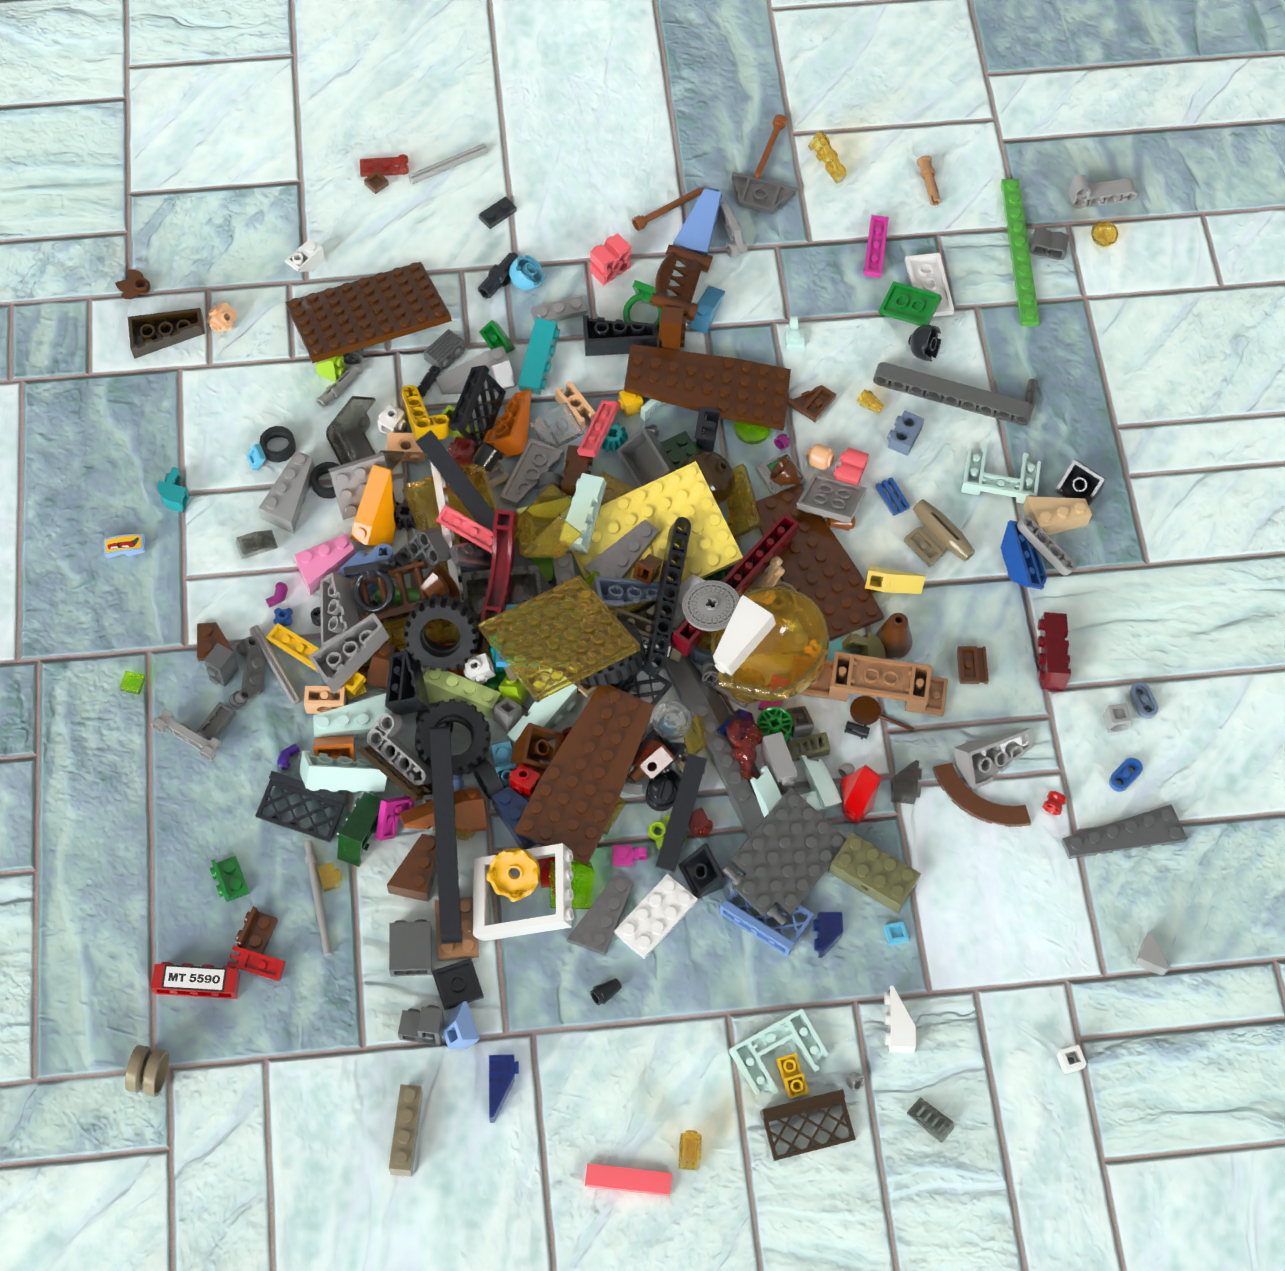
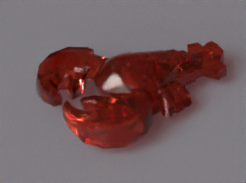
M732 721L728 724L727 735L735 745V748L732 749L734 758L740 759L743 771L740 773L741 777L749 780L755 777V773L751 768L757 757L755 747L761 744L763 740L762 731L756 723L751 721ZM745 723V725H746L748 728H746V729H745V727H741V728H740L739 726ZM744 729H745V730H746V735H744L742 738H740V737L742 736L743 732H744Z

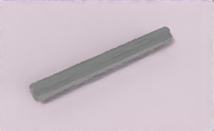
M481 144L409 175V180L412 184L418 183L487 154L488 149L485 144Z
M258 625L249 629L250 634L257 640V646L266 658L292 705L299 703L301 699L260 627Z

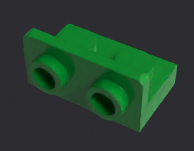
M236 856L217 863L215 859L211 860L213 867L210 868L213 879L218 878L219 885H216L220 897L224 896L226 902L250 894Z

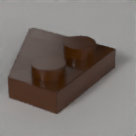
M820 385L812 391L802 393L800 397L788 399L787 405L813 422H816L836 399L837 394Z
M216 622L197 624L198 661H204L217 643L233 651Z

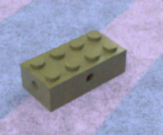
M852 832L832 861L829 873L897 914L902 909L921 876V873Z

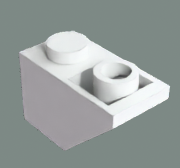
M308 239L285 262L298 272L314 271L325 261L323 248L312 239Z

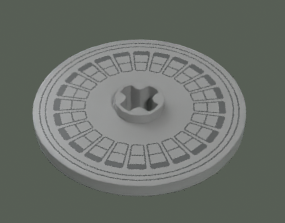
M715 580L703 581L695 584L686 592L682 601V611L684 617L692 626L704 631H718L727 628L740 597L734 588L724 582Z

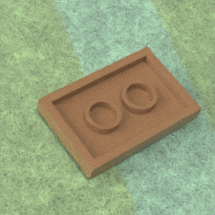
M473 897L460 898L462 943L441 944L439 900H435L438 961L479 958L478 939L473 936Z

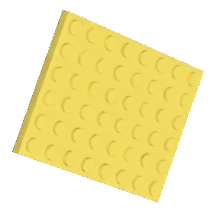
M696 461L600 506L587 554L572 551L590 591L594 577L587 573L583 567L643 520L659 529L660 533L638 561L644 560L648 554L664 560L670 527L679 517H685L690 521L691 530L681 584L693 574L704 579L740 562L743 556ZM636 564L624 579H634L633 574ZM662 565L659 576L654 581H660ZM656 600L619 606L618 608L633 612ZM598 607L603 619L610 620L616 607Z

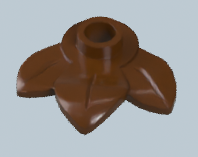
M128 269V279L115 283L117 288L123 292L121 297L124 299H133L138 295L148 293L151 289L150 282L143 277L140 271Z

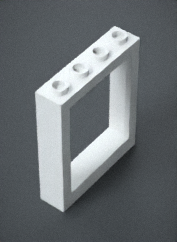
M561 843L526 849L536 860L555 857L556 914L489 925V882L487 880V872L496 855L474 858L473 936L483 942L572 927V920L574 918L571 900L574 898L573 890L571 889L573 853L566 845Z

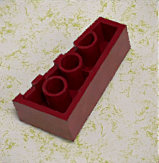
M1044 612L1042 618L1038 619V630H1041V636L1038 637V647H1041V653L1038 654V664L1041 665V670L1038 671V682H1041V689L1064 691L1071 676V669L1068 668L1070 655H1067L1069 640H1065L1068 636L1067 614Z

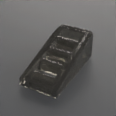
M921 1097L907 1112L912 1119L941 1143L954 1129L952 1120ZM922 1107L926 1108L920 1116L917 1115ZM931 1113L932 1115L925 1121L924 1118ZM937 1118V1119H938L937 1123H936L934 1126H931V1124H932V1123L935 1121V1119Z

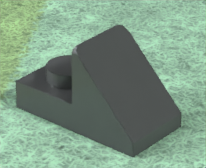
M800 706L786 709L793 721L792 738L810 736L814 729V723L806 707Z

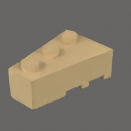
M1026 496L1023 505L1026 516L1031 517L1048 535L1087 526L1092 516L1086 499Z

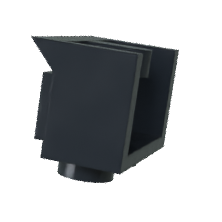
M699 408L694 438L701 451L714 450L720 410Z

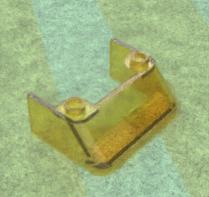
M553 483L518 517L516 539L519 553L525 558L562 557L566 554L568 548L582 535L580 531L562 518L561 515L571 506L572 499Z

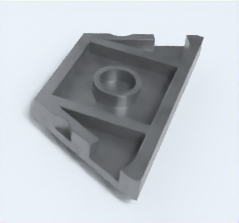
M736 172L732 173V181L739 207L773 215L797 192L796 187L760 178L757 179Z

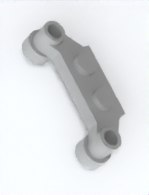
M721 202L718 216L732 241L726 244V250L729 257H734L738 253L746 252L747 245L745 241H742L741 225L736 221L733 210L729 208L727 203Z
M165 709L158 718L155 717L150 725L156 731L164 733L168 729L175 737L198 749L199 754L208 761H212L215 758L217 750L222 745L214 737L211 740H207L206 736L202 733L197 732L196 734L191 731L188 725L177 723L172 719L173 714Z

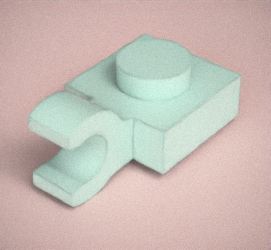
M790 316V329H785L786 349L804 348L803 329H798V317Z

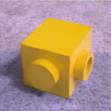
M624 390L619 391L617 402L620 403L619 409L623 411L625 417L641 413V407L643 406L642 397L625 392Z

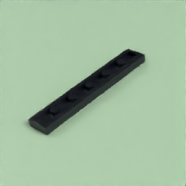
M688 753L655 866L657 868L675 873L707 758Z

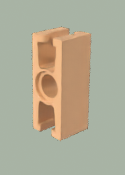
M569 381L566 383L565 394L570 396L567 398L561 392L563 391L562 387L555 389V399L579 430L582 431L587 426L585 425V418L581 416L585 415L591 424L596 412L573 383Z

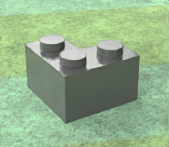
M427 1005V1007H421V1012L413 1008L408 1009V1011L402 1010L398 1030L399 1040L441 1046L442 1030L445 1023L443 1009L435 1005Z

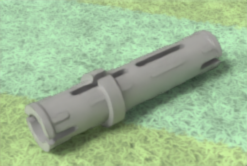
M353 364L316 399L317 404L325 408L328 403L336 399L339 393L361 373L360 368Z

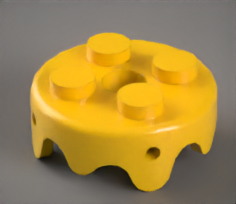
M514 847L500 851L492 860L487 872V880L493 886L495 893L504 895L513 902L530 895L540 879V868L535 857L524 849ZM517 868L520 871V876L513 877L510 874V869Z

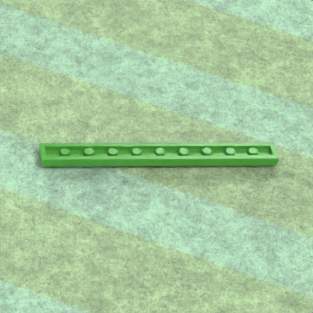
M1002 179L1001 189L1021 326H1038L1040 321L1019 179Z

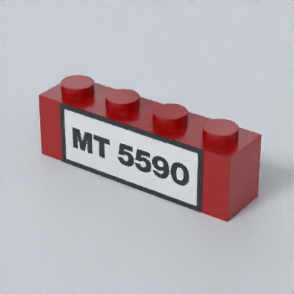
M161 962V964L154 965L151 989L154 994L237 999L240 974L238 969H235L233 966L217 968L209 964H204L200 967L190 963L174 965L170 962Z

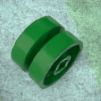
M776 706L768 707L761 711L757 718L755 731L759 743L762 745V740L765 736L782 732L787 744L793 726L791 715L785 709Z

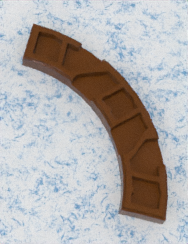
M953 763L933 766V772L942 790L946 792L954 804L969 815L990 824L995 823L1005 825L1006 827L1030 826L1031 821L1026 805L1007 806L987 801L972 792L962 782L955 771Z

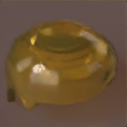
M1097 221L1092 226V241L1099 247L1112 246L1118 238L1117 227L1110 221Z

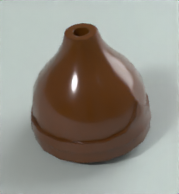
M788 457L781 458L775 464L770 474V479L779 485H798L801 482L796 465Z

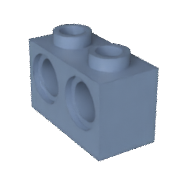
M904 410L902 416H898L895 421V429H891L887 436V440H889L888 448L908 456L923 428L924 418Z

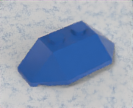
M1010 520L1000 547L1008 576L1011 581L1042 590L1047 576L1040 553L1018 530V522Z

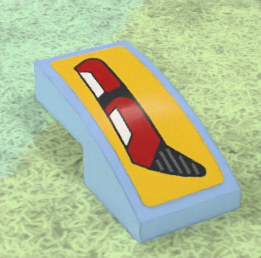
M126 534L104 539V556L107 558L126 554L129 557L145 552L144 534Z

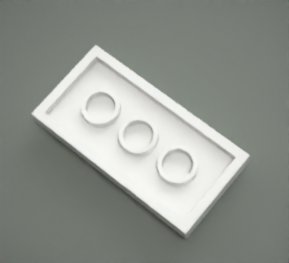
M940 253L905 256L910 285L942 296V300L933 317L954 314V307Z
M667 874L614 930V934L645 959L698 902V899Z

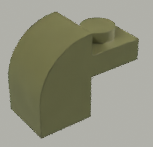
M867 632L864 636L851 633L842 642V649L863 656L885 659V648L882 641L871 632Z

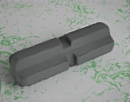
M1031 378L1028 380L1025 401L1032 404L1034 408L1038 380Z

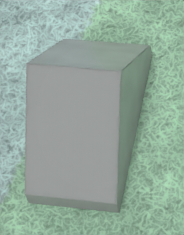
M1151 931L1143 939L1135 965L1163 976L1170 967Z

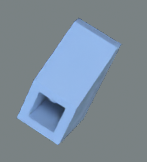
M463 1001L450 1011L442 1030L449 1049H467L480 1040L467 1001Z

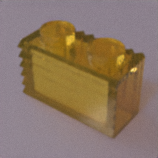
M687 1130L685 1133H681L679 1169L698 1170L700 1168L702 1135L698 1134L697 1131Z

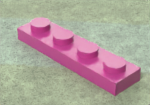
M871 215L864 276L881 278L889 217Z

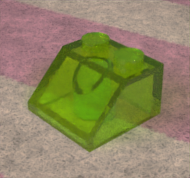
M551 861L549 875L550 908H556L555 861ZM571 862V870L573 872L571 889L574 895L573 900H571L572 909H590L595 874L591 862H589L588 866L578 862Z

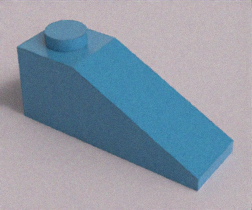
M712 286L707 287L697 302L699 304L693 322L691 321L690 329L705 334L708 333L724 297V290Z

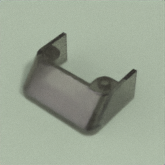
M352 396L327 427V440L341 465L376 454L365 434L370 426L367 411L376 401L373 397ZM381 450L379 452H383L387 468L391 470L405 455L404 451Z

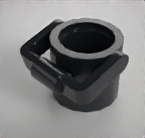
M478 439L473 445L477 450L472 456L471 461L484 470L491 472L497 461L502 460L505 454L492 445Z

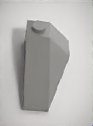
M503 346L486 351L437 377L436 382L442 395L461 394L471 368L486 365L490 369L488 374L504 390L516 387L511 364ZM486 380L484 382L485 389L488 388Z
M1026 728L978 739L954 747L956 766L969 787L975 789L990 783L993 780V776L999 771L1003 772L1007 769L1006 766L1010 762L1018 760L1033 747L1031 729Z

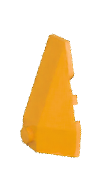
M373 464L354 520L351 540L366 545L377 546L386 543L392 546L396 532V522L394 521L395 505H393L391 469Z

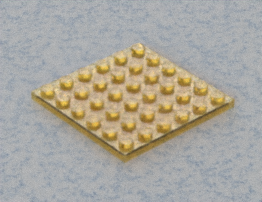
M580 575L478 624L481 633L536 702L640 650V644Z

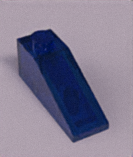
M514 1054L489 1055L490 1123L495 1122L515 1082V1074H519V1061H515Z

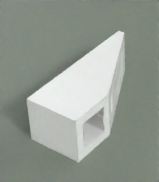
M890 986L888 992L884 994V1004L888 1005V1012H885L884 1017L885 1025H888V1032H885V1045H888L889 1052L914 1053L916 1048V1026L894 986Z

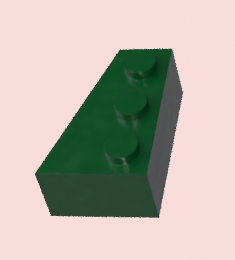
M364 792L361 798H357L354 810L347 814L344 826H340L337 831V859L357 867L360 866L362 862L361 853L363 849L368 850L370 845L367 842L372 833H376L381 800L385 799Z

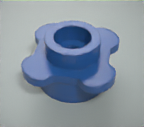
M276 608L274 610L275 619L273 622L275 625L277 623L282 626L292 624L291 615L293 610L291 608Z

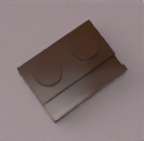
M958 646L957 659L960 684H988L986 646L982 648H977V646Z

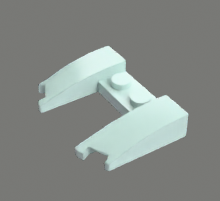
M981 446V452L972 454L971 448H968L961 489L962 493L979 496L980 491L1011 496L1016 497V502L1024 504L1026 496L1037 497L1041 461L1034 465L1027 461L1029 454L1023 453L1019 479L984 473L987 446Z
M805 755L800 756L801 764L812 792L800 796L817 812L840 804L842 800L822 760L818 758L817 761L808 760ZM767 766L760 770L763 774L758 779L753 777L750 780L764 818L782 797Z
M803 1009L796 1011L729 1050L736 1065L756 1095H760L759 1091H772V1095L779 1093L760 1056L793 1039L814 1073L820 1068L816 1065L822 1055L828 1056L826 1049Z

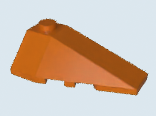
M530 389L517 392L512 396L504 408L505 413L501 417H497L493 430L489 429L484 437V442L497 448L506 457L523 453L527 443L531 403Z

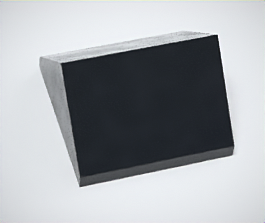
M1074 459L1055 491L1066 498L1086 499L1088 506H1090L1100 494L1106 479Z
M704 843L678 864L693 895L697 899L724 888L725 876L707 843Z

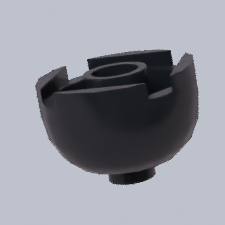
M922 325L910 335L908 343L915 357L930 362L933 361L931 359L932 356L936 358L941 344V339L938 338V333L941 334L939 327Z

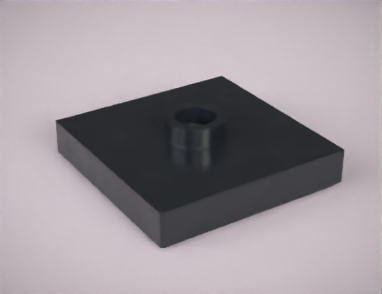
M471 958L432 971L444 1011L457 1007L463 1001L470 1003L484 998Z

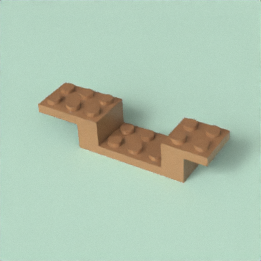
M835 651L833 661L795 655L789 693L847 702L849 693L906 701L905 711L943 717L948 679L931 676L932 666Z

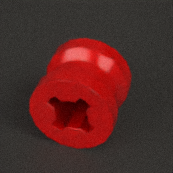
M1050 791L1047 795L1048 800L1043 804V809L1050 814L1060 815L1063 810L1062 805H1065L1067 798L1059 792Z

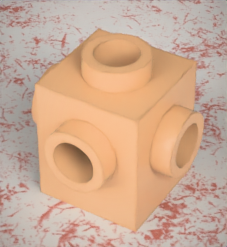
M224 302L211 308L208 312L209 316L205 321L210 325L211 329L218 333L228 331L233 327V321L238 313Z

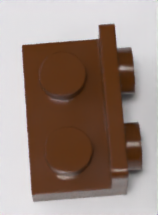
M253 906L251 912L248 911L245 916L243 929L237 933L236 941L238 947L264 954L277 925L278 918L259 912L257 907Z

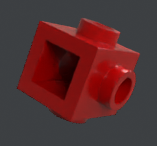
M519 764L517 769L514 768L509 775L510 788L519 795L523 794L531 798L541 775L531 766Z

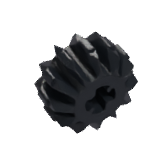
M405 499L403 503L396 502L394 521L398 529L402 530L405 528L407 532L410 527L415 529L416 524L421 522L422 512L419 505L414 504L412 500L406 503Z

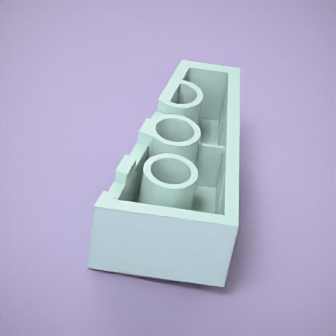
M582 473L581 478H578L576 492L572 498L571 506L559 538L566 550L587 554L607 484L603 477Z
M558 673L555 677L557 682L552 688L547 686L543 691L544 694L541 701H535L528 711L529 715H523L507 734V739L510 740L511 746L514 747V743L528 723L551 730L555 726H559L563 722L564 716L568 712L574 711L577 706V686Z
M386 693L313 715L315 738L354 735L355 740L367 739L368 733L382 715L394 714L385 707ZM391 719L389 720V726H390V727L392 726V720H391Z
M302 750L299 773L305 787L309 790L328 789L333 792L348 790L354 793L359 791H367L369 793L385 792L387 776L369 760L358 758L357 762L346 756L334 759L328 757V754L325 753L313 756L309 755L310 751Z

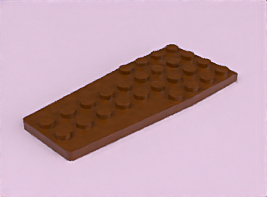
M631 345L624 391L698 412L700 407L720 410V418L783 431L791 369L738 358Z
M797 485L753 502L751 504V511L762 537L784 513L799 522L796 536L778 555L783 561L781 566L785 569L784 574L780 578L782 582L792 585L798 592L800 600L797 614L807 632L811 633V640L818 639L821 644H824L884 619V615L871 591L865 588L866 583L859 570L830 527H827L824 518L821 515L796 509L797 502L804 491L802 486Z
M599 685L540 778L514 829V833L542 846L563 843L572 851L574 861L588 866L614 813L653 713L654 706L611 685Z

